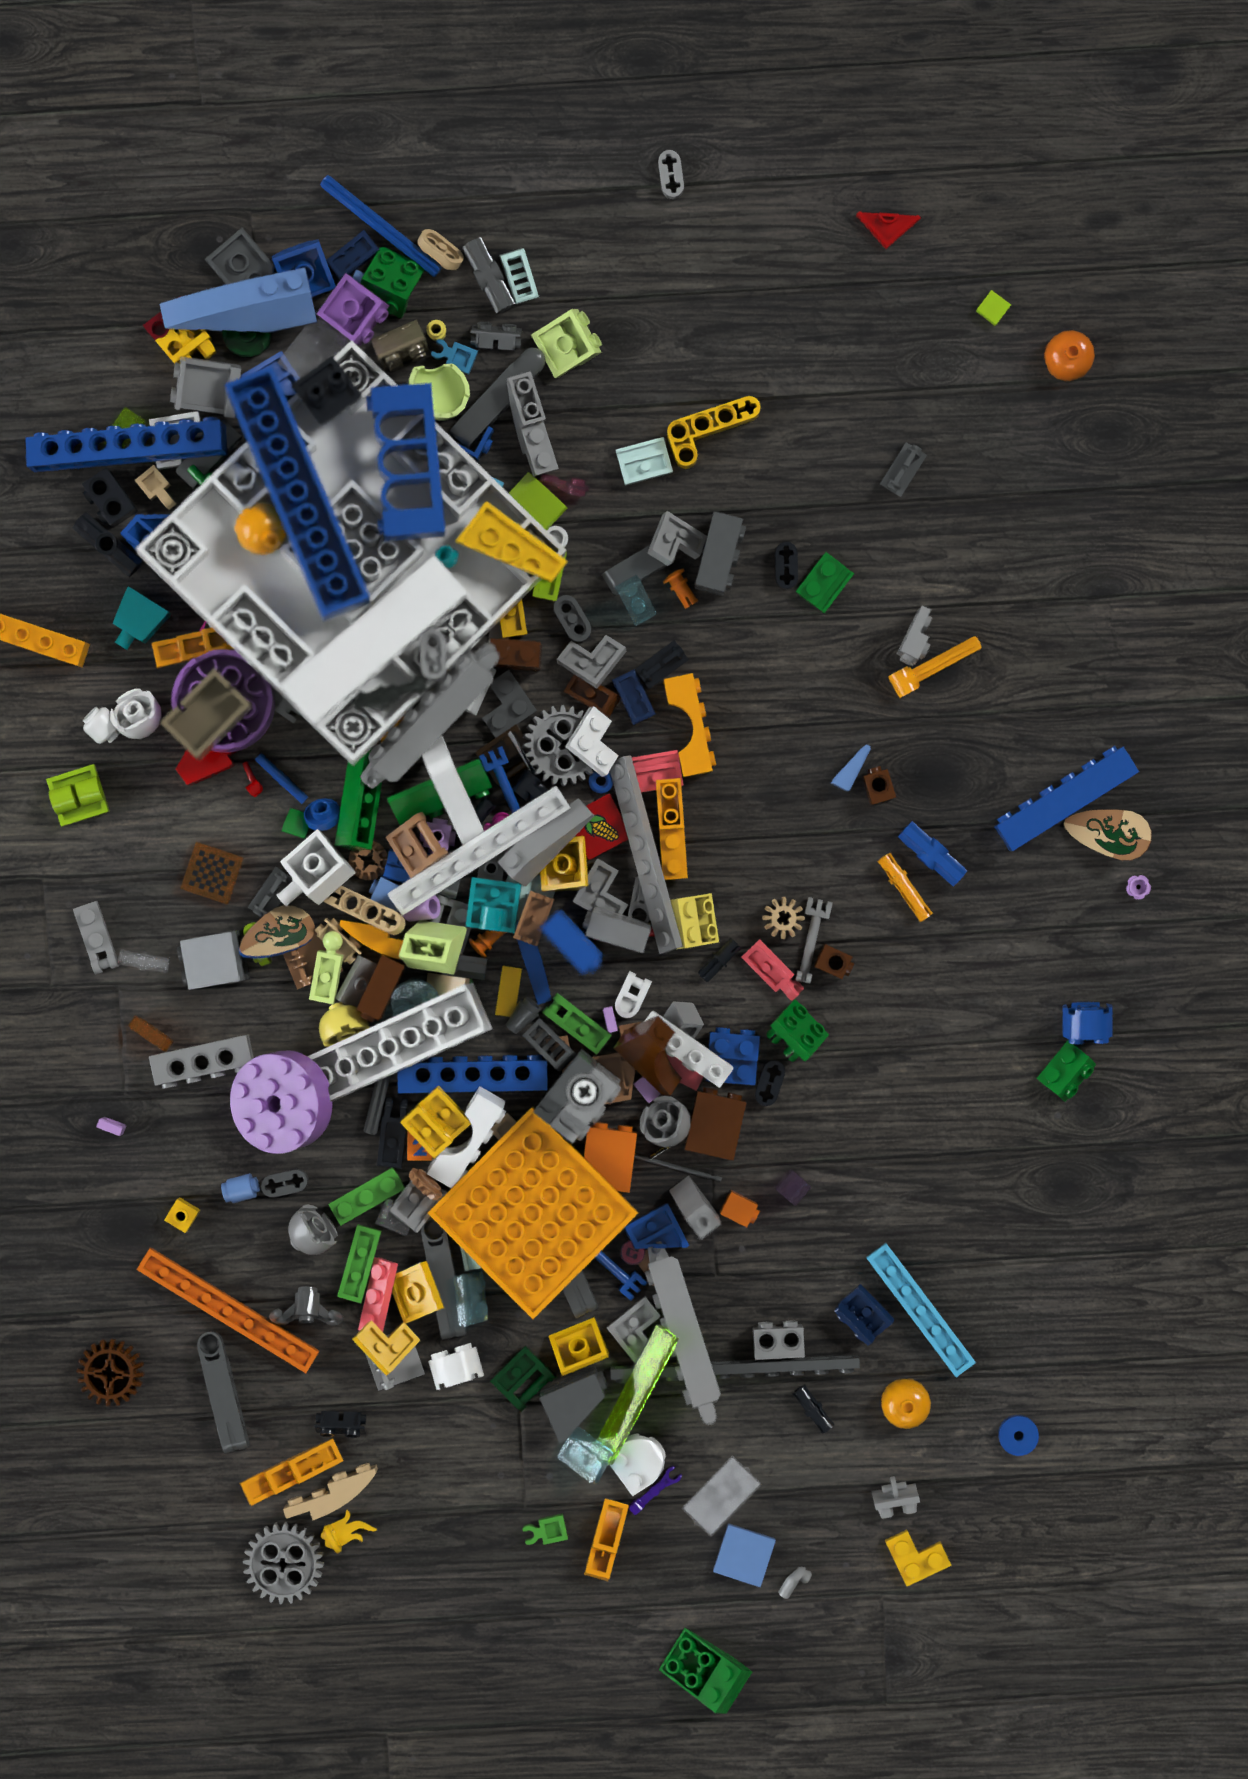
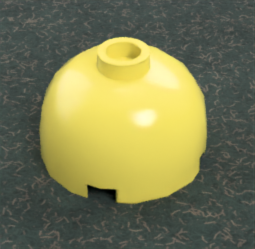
M342 1002L335 1003L329 1007V1011L322 1016L319 1023V1034L325 1047L334 1045L369 1028L368 1021L360 1017L361 1012L356 1010L357 1007L344 1005Z

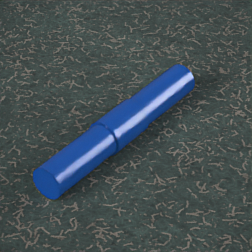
M262 753L255 759L260 766L301 804L308 799V796Z

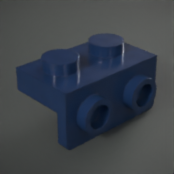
M861 1284L840 1300L834 1310L839 1320L847 1324L854 1331L855 1336L867 1346L871 1345L874 1339L895 1320Z

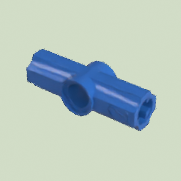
M913 821L899 834L898 838L917 854L916 857L932 871L934 869L951 886L954 887L967 872L964 866L948 854L949 851L933 837H929Z

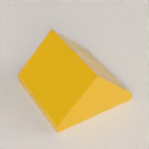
M585 836L574 837L540 872L542 892L577 891L588 886Z
M595 1317L549 1335L562 1376L609 1357V1351Z

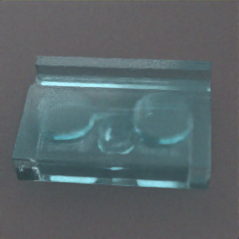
M474 1271L455 1276L454 1285L459 1326H469L470 1324L487 1321L488 1307L486 1304L483 1271Z
M577 1427L571 1436L566 1439L557 1458L591 1484H598L609 1463L607 1462L609 1457L613 1456L614 1453L583 1429Z

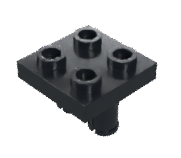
M333 356L291 384L292 389L321 427L362 399V394Z

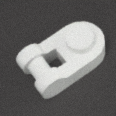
M629 971L615 1002V1009L621 1017L630 1018L637 1014L652 981L646 978L642 980L636 977L635 973ZM631 985L640 989L637 996L628 992Z

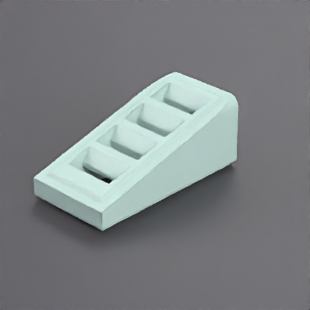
M524 248L499 255L515 304L539 297ZM519 257L521 258L522 262L510 266L508 265L507 261ZM524 267L525 272L511 275L512 270ZM524 277L528 279L527 282L518 285L514 284L515 280ZM530 286L531 291L520 295L517 294V290Z

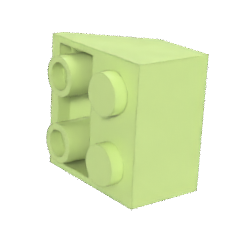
M420 920L405 934L399 957L408 968L454 975L467 928Z

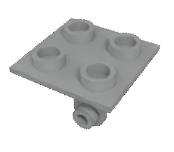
M416 1346L388 1375H385L366 1355L378 1391L390 1389L396 1384L425 1374Z

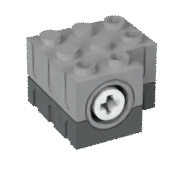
M581 1049L533 1113L547 1124H550L551 1127L573 1143L576 1139L581 1141L590 1130L588 1124L591 1121L595 1124L604 1113L606 1101L611 1104L619 1094L621 1079L602 1064L597 1063L593 1057Z

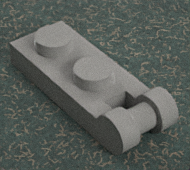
M98 901L74 908L73 912L94 974L102 973L103 969L109 967L111 969L119 967V962ZM106 951L107 958L99 960L97 953Z

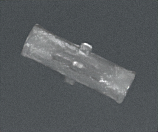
M121 949L118 957V965L136 967L140 971H146L147 969L168 973L170 967V958L150 955L149 952L145 951L139 953Z

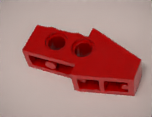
M186 750L175 770L188 786H192L235 766L236 764L230 756L236 752L220 753L210 750L199 761Z

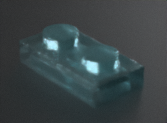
M637 575L615 586L635 626L657 615Z

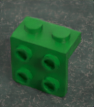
M381 247L363 275L360 284L389 305L387 308L389 314L402 319L406 312L409 297L423 275L424 268L401 254L386 247Z

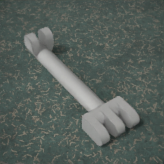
M808 897L804 914L812 915L800 971H797L796 981L809 984L811 982L812 974L809 972L821 918L829 919L833 902L827 901L826 910L824 911L821 910L823 900H817L815 909L811 908L813 898Z

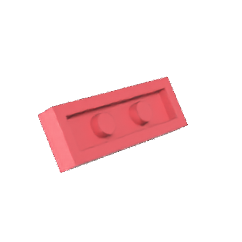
M374 1257L358 1330H361L372 1320L383 1332L398 1263Z

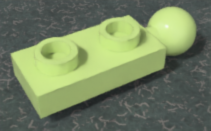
M335 931L327 932L323 937V945L326 951H317L309 996L310 1000L334 1004L336 1001L335 997L337 995L344 955L336 953V950L342 946L343 939Z

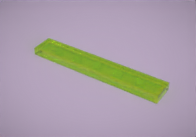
M656 1325L591 1449V1452L607 1465L614 1464L679 1340L662 1325Z

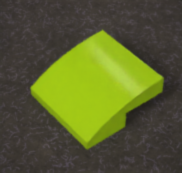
M529 472L508 493L546 531L567 509L552 492Z

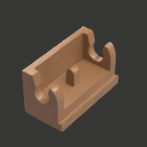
M530 891L513 938L538 946L543 932L540 928L546 924L554 899Z

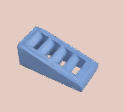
M867 744L863 746L832 779L831 784L846 792L850 791L871 750V746Z

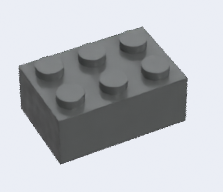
M714 511L694 589L723 596L725 591L730 592L734 577L733 574H729L731 566L736 567L740 550L736 549L737 542L742 543L746 526L742 525V518Z

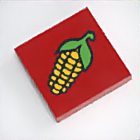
M610 793L586 805L595 816L577 833L576 837L585 836L586 856L588 860H591L628 840L623 818Z

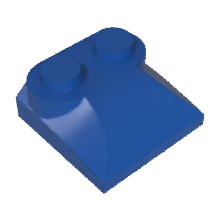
M319 239L295 245L272 256L277 273L305 268L312 297L335 289L336 285Z

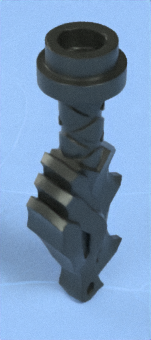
M417 675L413 676L412 682L399 686L391 684L388 687H384L380 684L377 689L368 693L359 690L357 699L354 700V707L357 710L362 707L384 710L389 708L391 704L399 701L402 695L414 691L418 692V694H423V691L427 690L423 675L419 677Z

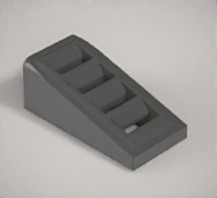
M540 1018L522 1035L559 1072L577 1055ZM543 1028L545 1031L534 1041L532 1038ZM550 1035L552 1038L541 1048L540 1044ZM558 1043L559 1046L549 1055L547 1052ZM564 1050H566V1052H565V1053L559 1058V1060L556 1062L555 1059H556Z

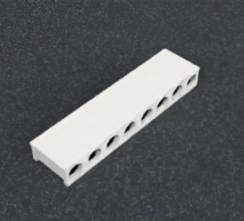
M433 555L281 684V690L300 709L311 724L316 727L415 643L425 631L430 630L463 602L468 594L467 591Z
M464 984L307 1057L312 1059L325 1074L330 1085L328 1087L330 1101L333 1102L493 1028L474 984Z

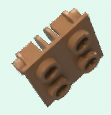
M314 932L312 940L305 946L283 953L297 990L312 984L317 951H326L323 941L316 936V932Z

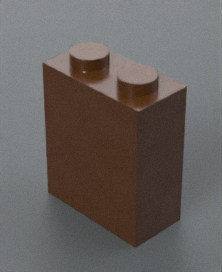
M490 638L491 644L495 646L499 654V660L493 668L540 671L541 642Z
M386 955L381 956L356 1009L361 1012L360 1017L370 1022L383 1018L407 968L405 963Z
M703 1087V1091L697 1090L691 1116V1127L684 1148L688 1151L734 1161L747 1102L742 1100V1095L728 1092L727 1096L717 1094L718 1090Z

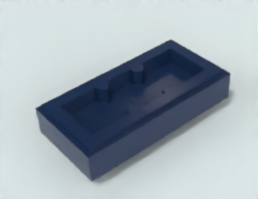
M363 230L326 261L328 266L341 280L345 273L351 275L376 255L380 249Z
M635 669L612 680L633 725L656 715Z

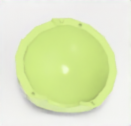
M443 364L435 369H425V366L413 368L407 385L431 383L435 420L444 421L452 419L465 409L470 397V388L465 375L456 365Z

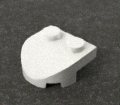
M633 1434L606 1452L603 1457L631 1495L634 1496L656 1481L664 1470L666 1454L662 1445L655 1438Z

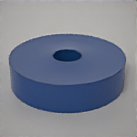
M1012 1415L1001 1423L998 1430V1439L1005 1451L1015 1456H1023L1034 1450L1039 1440V1432L1034 1422L1028 1417ZM1017 1431L1023 1433L1021 1439L1014 1438V1434Z

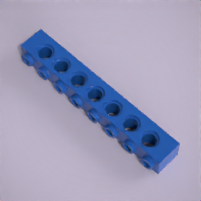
M206 417L200 422L183 419L178 424L162 421L154 423L155 426L132 424L130 428L123 429L119 426H108L106 430L97 431L94 428H85L79 433H73L69 430L58 431L57 435H49L42 432L35 433L34 437H25L26 465L33 472L223 456L227 455L226 425L216 417ZM200 432H204L203 439L195 442V436ZM178 434L180 436L178 442L170 444L171 438ZM150 437H155L154 444L147 447V440ZM126 439H131L130 445L122 449V443ZM106 441V447L98 451V445ZM82 443V449L78 453H74V447ZM58 445L57 452L54 455H50L51 448Z

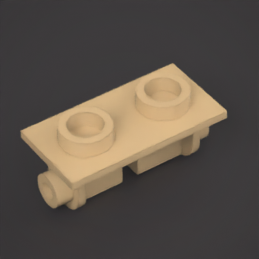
M326 918L324 921L327 925L324 927L320 924L314 930L317 933L316 936L323 941V937L327 932L335 931L339 933L343 943L336 950V953L344 955L343 962L351 965L357 958L353 954L355 952L359 955L362 953L359 949L362 945L354 937L350 936L348 938L342 932L343 928L336 919L333 918L330 921Z

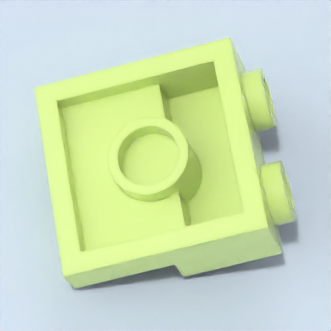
M578 309L569 310L531 334L537 347L544 353L545 361L554 378L561 377L578 365H583L602 353L599 348L602 346L601 340L597 334H591L587 327L590 324L587 315L583 311L579 312Z

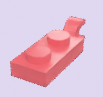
M760 939L742 955L741 958L775 992L781 989L793 1001L804 990V987L799 982L791 980L795 974Z

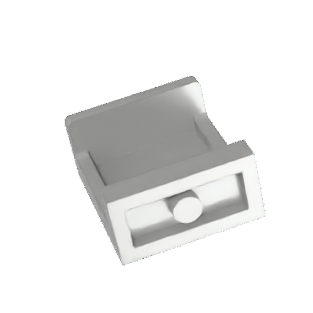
M180 356V363L175 362L173 377L177 378L176 388H171L170 402H174V408L177 410L184 408L224 414L225 417L235 418V413L225 391V384L240 378L241 366Z

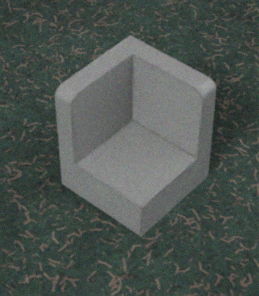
M673 1001L663 1018L693 1039H695L704 1026L695 1005L690 1002Z

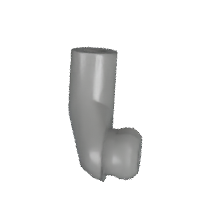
M798 1567L785 1579L778 1591L779 1595L789 1599L799 1581L804 1584L809 1582L812 1576L811 1571L806 1570V1567Z

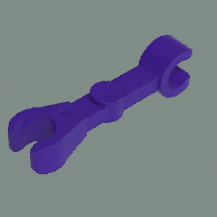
M669 1466L659 1482L651 1486L643 1496L637 1498L629 1505V1510L634 1515H637L665 1487L680 1481L681 1473L674 1479L669 1477V1472L675 1466Z

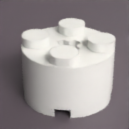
M471 1343L456 1347V1353L448 1355V1351L445 1350L431 1355L432 1360L428 1362L436 1390L443 1388L442 1383H444L446 1388L476 1378L475 1373L478 1374V1377L484 1376L476 1347L472 1348Z

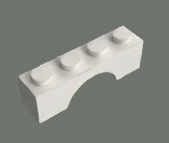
M479 1086L465 1111V1115L472 1125V1136L462 1145L445 1148L432 1160L427 1175L452 1189L468 1172L465 1170L468 1164H474L481 1152L478 1148L482 1142L487 1144L493 1134L491 1128L494 1123L499 1124L506 1113L503 1110L505 1101Z

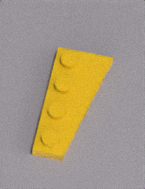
M487 501L456 540V543L551 583L567 563V560Z

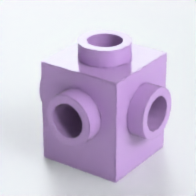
M433 818V822H427L433 833L439 831L442 834V838L438 842L441 847H445L449 851L450 846L455 845L456 831H452L453 826L447 825L448 820ZM420 832V841L424 842L423 847H428V853H433Z

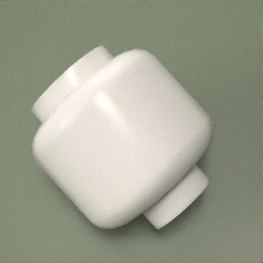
M106 707L93 708L83 719L85 723L83 730L96 743L101 744L106 740L111 743L120 734L110 721V711Z

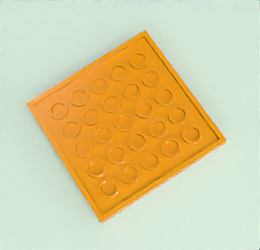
M531 1107L428 1212L532 1319L639 1213L558 1131L533 1113L534 1107Z

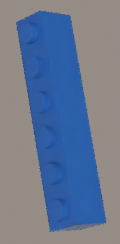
M1116 746L1109 748L1102 753L1104 758L1096 762L1092 759L1082 765V772L1077 775L1071 772L1060 779L1062 784L1058 787L1053 788L1051 785L1039 792L1041 797L1034 802L1030 798L1018 806L1020 808L1018 812L1012 815L1009 811L997 819L999 823L994 827L1009 851L1019 848L1137 774L1139 770L1124 746L1118 749Z

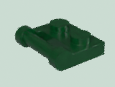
M525 1345L490 1382L522 1412L527 1407L526 1404L549 1381L552 1382L557 1376ZM538 1369L542 1375L520 1397L516 1396L514 1392Z

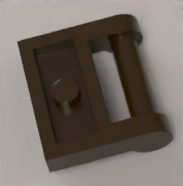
M514 725L475 753L478 757L484 754L487 758V763L492 760L488 752L493 750L498 759L501 756L497 748L502 746L507 759H511L519 752L508 736L510 731L521 749L525 750L526 753L529 752V749L522 748V745L529 742L523 738V733L518 726ZM522 759L505 771L508 780H511L528 767ZM493 769L488 771L501 789Z

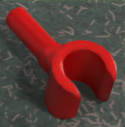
M244 762L242 764L248 779L251 781L245 788L253 797H257L263 791V786L253 775L248 762Z

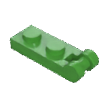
M556 993L552 1004L549 1007L546 1006L542 1013L597 1055L612 1034L559 993ZM562 1006L568 1010L563 1018L556 1014Z

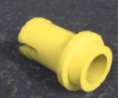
M433 320L427 325L426 331L432 340H443L446 335V326L440 320ZM435 329H440V330H441V331H440L439 333H437V334L433 333V331H434Z

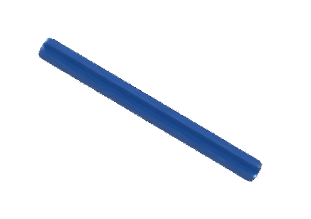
M327 175L322 180L320 185L325 191L411 260L424 268L431 276L435 277L442 269L438 262L424 253L418 246L332 177Z

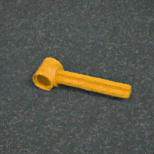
M973 636L913 669L906 666L888 676L898 697L901 698L919 688V682L980 650L982 648L980 641L976 636Z

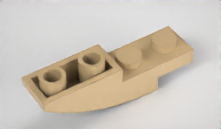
M369 1463L362 1464L355 1468V1472L348 1474L346 1471L335 1473L327 1484L328 1491L325 1488H321L311 1492L312 1496L303 1499L302 1496H297L289 1499L288 1504L283 1508L286 1519L310 1511L312 1519L315 1520L344 1506L369 1484L377 1473V1464L370 1466Z

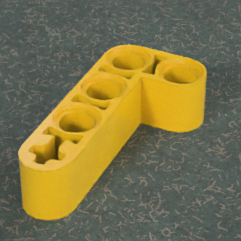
M746 396L671 422L667 429V438L677 465L684 469L695 465L698 456L694 443L695 440L754 421L759 416L761 408L759 401L755 397ZM748 403L750 407H755L752 414L749 415L748 411L740 413V419H737V412L734 407H738V412L744 410L745 404ZM722 411H728L732 415V420L724 423L720 421L718 415ZM699 419H705L709 427L704 431H700L695 427V422ZM682 427L685 430L684 437L679 439L673 437L671 434L672 429ZM683 450H688L693 454V459L689 462H683L679 458V454Z

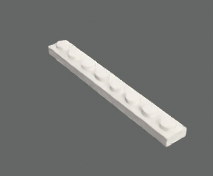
M553 787L389 892V898L403 916L570 809L569 804L558 787Z

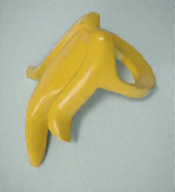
M346 1510L344 1518L324 1526L321 1538L325 1540L327 1548L334 1549L336 1553H340L342 1546L353 1539L363 1542V1537L360 1534H351L359 1528L377 1531V1528L362 1521L346 1523L350 1519V1512Z

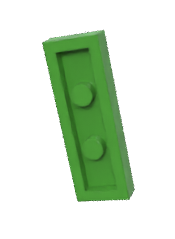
M390 1168L328 1205L341 1226L405 1189V1186L395 1168Z
M360 1224L357 1225L337 1297L362 1303L381 1230Z

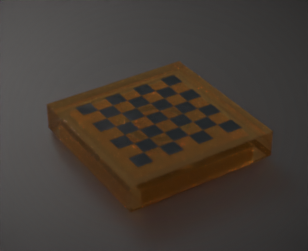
M196 842L180 889L228 905L244 857Z

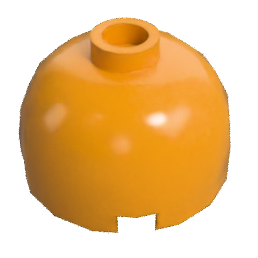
M257 503V506L251 509L247 507L241 512L234 528L237 540L242 547L256 555H267L275 552L282 546L286 533L276 509L270 504Z
M914 1379L894 1380L886 1387L882 1394L881 1406L883 1414L891 1424L898 1428L911 1429L918 1427L926 1420L930 1413L931 1400L929 1393L921 1383Z

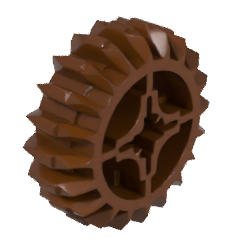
M113 1338L110 1340L109 1346L105 1339L100 1341V1347L93 1343L91 1345L93 1352L85 1350L83 1354L87 1359L80 1358L78 1361L81 1365L85 1366L78 1368L76 1371L78 1374H84L83 1377L77 1379L78 1383H86L81 1391L86 1392L88 1389L91 1391L87 1397L89 1400L95 1395L98 1396L96 1400L98 1405L105 1399V1404L109 1407L113 1399L116 1406L121 1404V1397L124 1401L128 1402L130 1400L129 1393L131 1395L138 1393L134 1386L141 1387L143 1384L137 1378L143 1377L145 1373L137 1371V1369L143 1367L144 1363L135 1362L140 1354L135 1353L133 1356L130 1354L134 1348L132 1345L126 1350L123 1349L125 1345L123 1340L120 1341L118 1347ZM108 1353L105 1366L92 1367L97 1356ZM116 1355L125 1360L129 1370L118 1364ZM110 1367H112V1372H116V1374L112 1377V1380L110 1378L109 1373H105V1371ZM92 1375L104 1382V1389L106 1390L101 1389L95 1383ZM129 1378V1382L124 1389L113 1392L117 1379Z

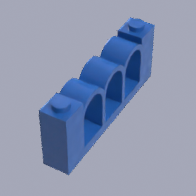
M431 383L371 387L370 396H366L367 411H372L373 419L376 418L374 435L376 441L382 447L378 454L377 468L379 475L385 481L381 489V506L384 511H382V519H377L378 533L384 535V542L445 537ZM423 415L425 438L390 440L381 433L380 426L388 418ZM426 449L428 473L396 475L388 472L384 467L383 461L385 457L392 452ZM428 483L430 485L432 506L430 508L401 510L392 507L387 502L386 495L393 487Z
M563 910L557 912L540 928L582 974L585 971L591 974L601 964L602 959L600 957L603 953L585 936L582 930Z

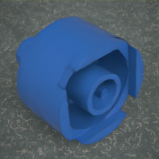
M1100 1002L1071 1003V1008H1068L1066 1004L1063 1005V1037L1069 1039L1070 1044H1083L1084 1040H1094V1043L1097 1044L1109 1043V1038L1113 1036V1006L1106 1003V1008L1100 1007Z

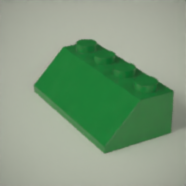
M480 759L456 768L469 798L475 796L477 800L490 794L488 790L493 787ZM432 779L387 798L400 826L420 812H423L425 816H429L430 819L444 814L442 809H445V806Z

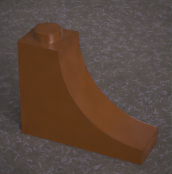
M657 1015L625 1030L614 1046V1049L661 1095L671 1096L682 1079L672 1067L666 1054V1045L675 1031Z

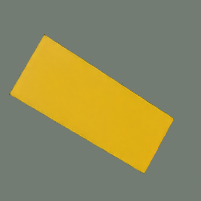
M502 966L495 1015L510 1017L515 1010L520 986L521 968Z

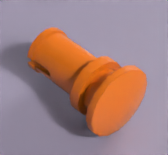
M680 569L668 575L663 583H670V590L675 591L686 609L691 604L696 603L698 599L686 583L688 581L687 578H683L681 575L685 570Z
M486 930L482 935L479 933L475 941L470 938L469 943L477 954L485 958L486 954L484 952L487 949L490 951L492 949L491 945L507 932Z

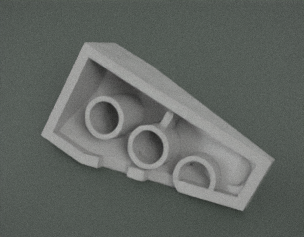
M579 798L569 803L570 809L496 856L498 863L513 880L526 887L595 816Z

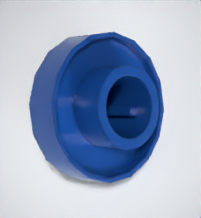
M323 798L315 800L304 811L305 822L313 830H328L338 823L340 807L332 799Z

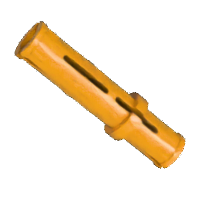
M891 852L880 858L877 862L890 878L888 881L898 889L919 922L932 915L933 912L906 876L908 873L905 869H901Z

